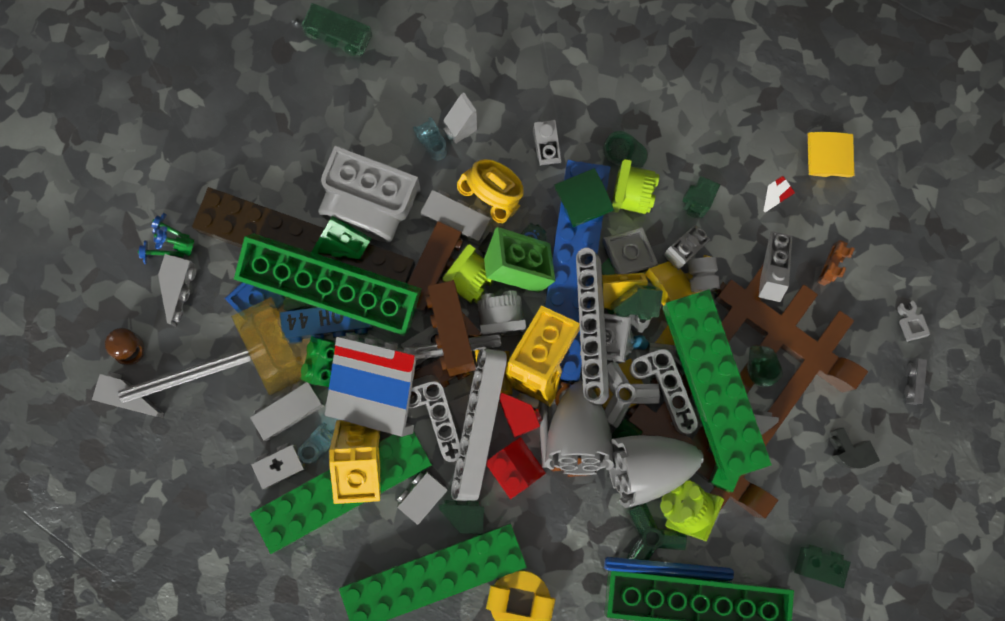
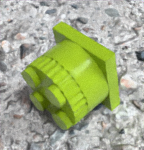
M624 159L616 178L611 202L614 208L612 212L618 213L620 209L643 214L650 213L656 197L652 192L658 186L660 174H656L655 171L632 167V161Z
M470 244L465 247L443 277V282L454 280L457 294L470 303H477L481 300V295L485 294V287L487 285L491 287L495 280L486 278L484 258L477 254L476 248Z
M691 480L686 481L662 497L660 508L667 518L665 526L707 542L724 499L705 492L698 484Z

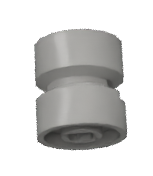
M715 257L697 258L688 261L689 274L693 275V278L690 279L691 292L699 293L708 289L710 291L720 289L719 276L715 275V272L718 270Z

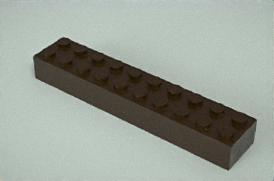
M210 187L206 190L192 228L198 233L242 248L244 237L255 233L312 252L325 229ZM368 244L360 259L348 258L347 256L335 257L328 253H319V255L404 283H408L415 266L413 259Z

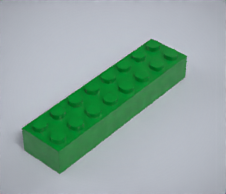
M255 233L244 237L234 280L404 336L410 330L422 288Z
M710 289L667 302L662 308L721 479H732L771 466L770 458Z
M414 430L413 434L406 436L393 434L379 442L381 494L433 466ZM328 470L250 513V516L269 553L273 554L366 502L334 504L331 473Z
M509 523L343 585L339 588V592L349 621H387L527 567L512 525Z
M608 571L604 615L607 618L634 621H792L794 590L786 587L721 580Z

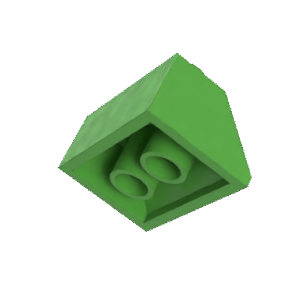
M500 227L495 229L484 258L487 279L538 293L556 281L550 243Z

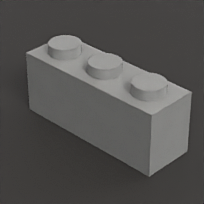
M441 190L438 192L431 191L420 212L422 218L434 224H437L439 221L461 231L463 238L477 245H480L491 223V218L488 217L489 214L480 209L475 211L469 208V204L462 200L456 202L450 199L449 194Z
M302 381L293 386V391L285 395V393H282L273 399V404L268 407L263 405L254 411L255 415L250 417L264 441L271 440L325 406L312 384Z

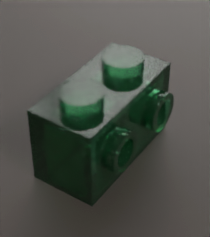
M700 176L694 185L691 184L682 200L685 203L683 210L687 211V214L691 217L703 218L711 208L720 184Z
M810 544L808 548H800L794 573L844 588L851 563L850 561L843 560L844 555L832 551L830 555L822 553L823 548Z

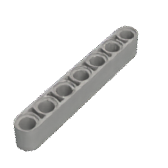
M583 248L578 251L576 256L583 393L588 401L600 405L605 403L609 397L602 267L600 257L592 249ZM588 256H593L592 262L585 264V259ZM594 277L593 284L586 286L587 279ZM595 299V305L592 308H587L588 301ZM592 321H596V328L589 331L588 325ZM593 343H598L597 351L590 353V346ZM595 365H598V366H599V372H598V374L592 376V375H591V369H592V367L595 366ZM595 388H600L601 393L599 397L593 399L592 391Z
M481 349L478 353L451 486L453 500L477 501L479 498L507 357L504 351Z

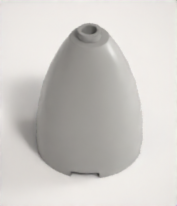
M583 381L575 382L574 385L568 388L552 418L545 455V465L550 470L556 467L564 470V474L593 475L597 474V470L602 468L611 470L614 467L613 445L611 444L612 435L602 404H594L584 397ZM594 390L592 391L593 399L598 398ZM578 458H581L582 463L578 465Z
M650 435L611 439L614 467L609 470L613 489L616 488L618 493H620L622 498H619V501L625 508L647 503L673 491L691 478L701 467V463H703L701 450L681 440Z

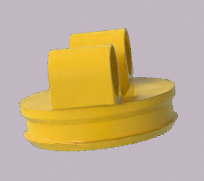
M489 159L476 161L472 168L464 172L457 182V188L462 195L470 196L474 193L482 201L493 206L491 208V217L497 223L506 222L517 212L520 207L518 204L519 200L524 195L523 185L518 176L505 165Z
M519 570L499 578L494 585H490L486 609L491 611L495 621H551L556 599L550 597L549 590L540 577L532 572ZM510 588L534 592L530 616L506 611Z

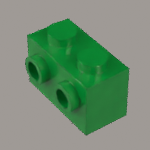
M311 336L306 349L305 363L301 368V380L310 384L329 387L336 341Z

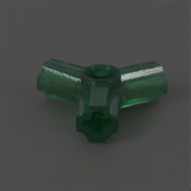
M646 503L628 510L640 537L627 555V559L649 560L657 548L685 550L687 535L672 529L658 528ZM653 531L656 533L657 539L654 543L650 544L646 541V536L649 532Z

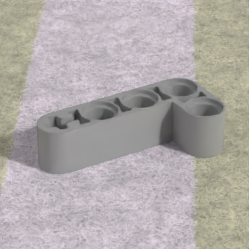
M661 349L636 358L630 365V374L635 379H644L655 375L676 431L683 435L694 432L698 425L697 418L671 353ZM658 355H662L667 359L666 366H659L657 364L656 357ZM643 363L646 366V372L644 374L637 373L635 364ZM666 376L674 378V387H667L665 385L664 378ZM674 397L682 399L683 407L681 409L673 406L672 400ZM687 410V413L683 416L685 421L691 422V425L688 426L689 430L681 426V423L684 422L682 415L677 417L676 414Z
M427 375L413 380L411 391L415 392V396L410 398L409 408L426 404L443 458L448 462L457 461L460 443L439 379L434 375ZM431 384L437 385V388L432 392L426 390ZM436 405H443V409L441 411H433V408ZM444 425L449 426V429H448L447 431H445V432H440V431H439V429H440L442 426H444ZM448 441H450L452 445L451 451H448V446L446 443Z

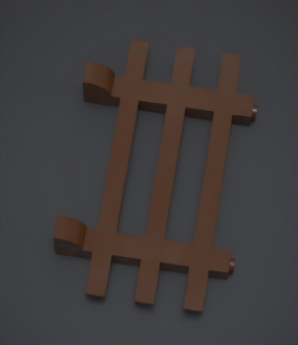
M762 265L746 289L730 279L726 284L724 282L720 284V289L715 291L718 295L714 300L729 310L721 322L728 343L743 322L765 336L739 373L747 394L780 348L801 363L767 411L772 413V417L779 418V421L761 435L766 447L816 374L843 393L856 390L869 371L849 359L839 358L832 353L854 322L853 319L839 310L818 341L796 326L818 296L817 293L803 284L781 315L763 303L759 297ZM684 373L681 380L689 398L692 392ZM674 397L672 400L673 406L681 409L683 407L682 399ZM665 401L656 413L644 404L633 405L626 414L629 416L627 420L642 431L641 435L673 438L694 445L698 450L700 449L703 454V463H701V467L695 473L707 482L709 481L716 461L714 455L707 451L710 444L703 425L693 439L686 435L678 433L671 424L672 419ZM746 474L739 477L733 492H726L716 486L711 490L710 494L724 499L721 509L730 498L754 517L766 519L778 502V499L747 481L744 478Z

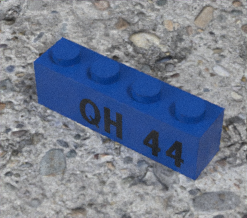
M319 307L280 312L282 338L285 341H289V344L302 343V339L311 338V336L324 338V336L333 335V338L346 336V333L352 332L365 335L368 334V330H373V325Z

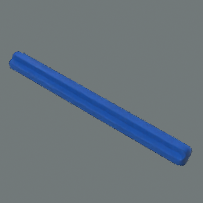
M606 557L604 561V568L608 571L732 581L734 579V570L726 567Z

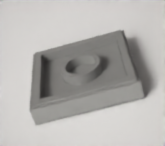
M643 227L608 236L602 240L616 274L641 273L659 265Z

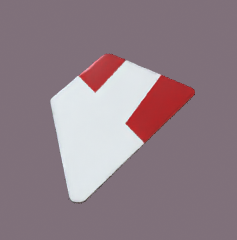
M784 176L768 185L764 212H767L795 193Z

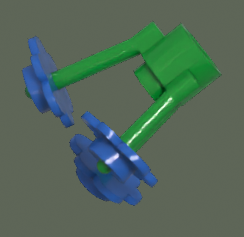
M163 213L161 217L157 215L152 220L151 227L154 228L152 232L154 234L153 241L156 243L155 249H161L166 241L174 244L173 249L177 251L148 250V241L144 240V246L140 245L137 252L139 258L143 259L144 264H147L148 255L167 254L183 258L184 255L190 256L195 239L189 238L190 235L181 233L164 224L163 221L167 214ZM169 231L179 237H176V239L167 237L166 232Z

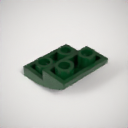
M595 168L554 184L555 190L564 205V211L573 227L614 211L607 191Z

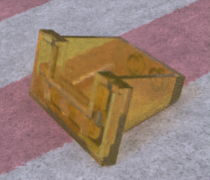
M272 297L231 316L270 396L301 381V368L304 362L301 356L295 357L278 322L280 312Z

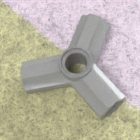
M616 361L607 365L608 387L613 396L604 411L610 426L618 428L630 404L659 403L658 384H630ZM621 388H625L630 392L628 400L620 398L619 391Z

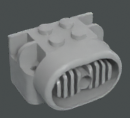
M334 146L321 178L326 193L318 213L327 221L333 216L369 236L371 239L391 242L399 222L406 219L413 207L416 194L421 192L418 177Z

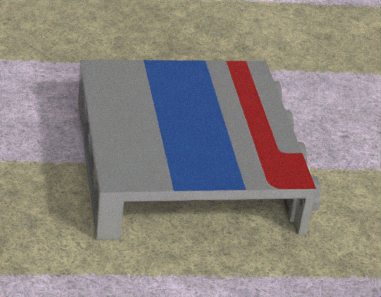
M346 333V336L336 337L325 416L398 436L413 434L414 425L406 423L416 358H424L426 354L417 352L418 348L405 346L403 349L393 342L378 343L379 339L365 337V339H360L359 334Z

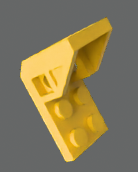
M541 305L507 363L505 374L512 388L551 406L555 399L562 373L560 363L580 330V323Z
M336 420L329 450L334 504L380 501V430L343 420Z

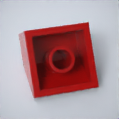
M500 393L499 402L514 438L540 427L539 423L542 421L538 409L533 410L532 405Z
M521 437L486 461L487 467L510 500L546 474Z

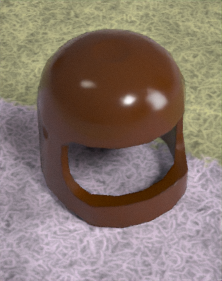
M117 328L106 337L105 349L118 363L133 365L143 358L144 343L141 337L133 331ZM137 346H139L140 351L135 358L127 361L121 360L132 356Z

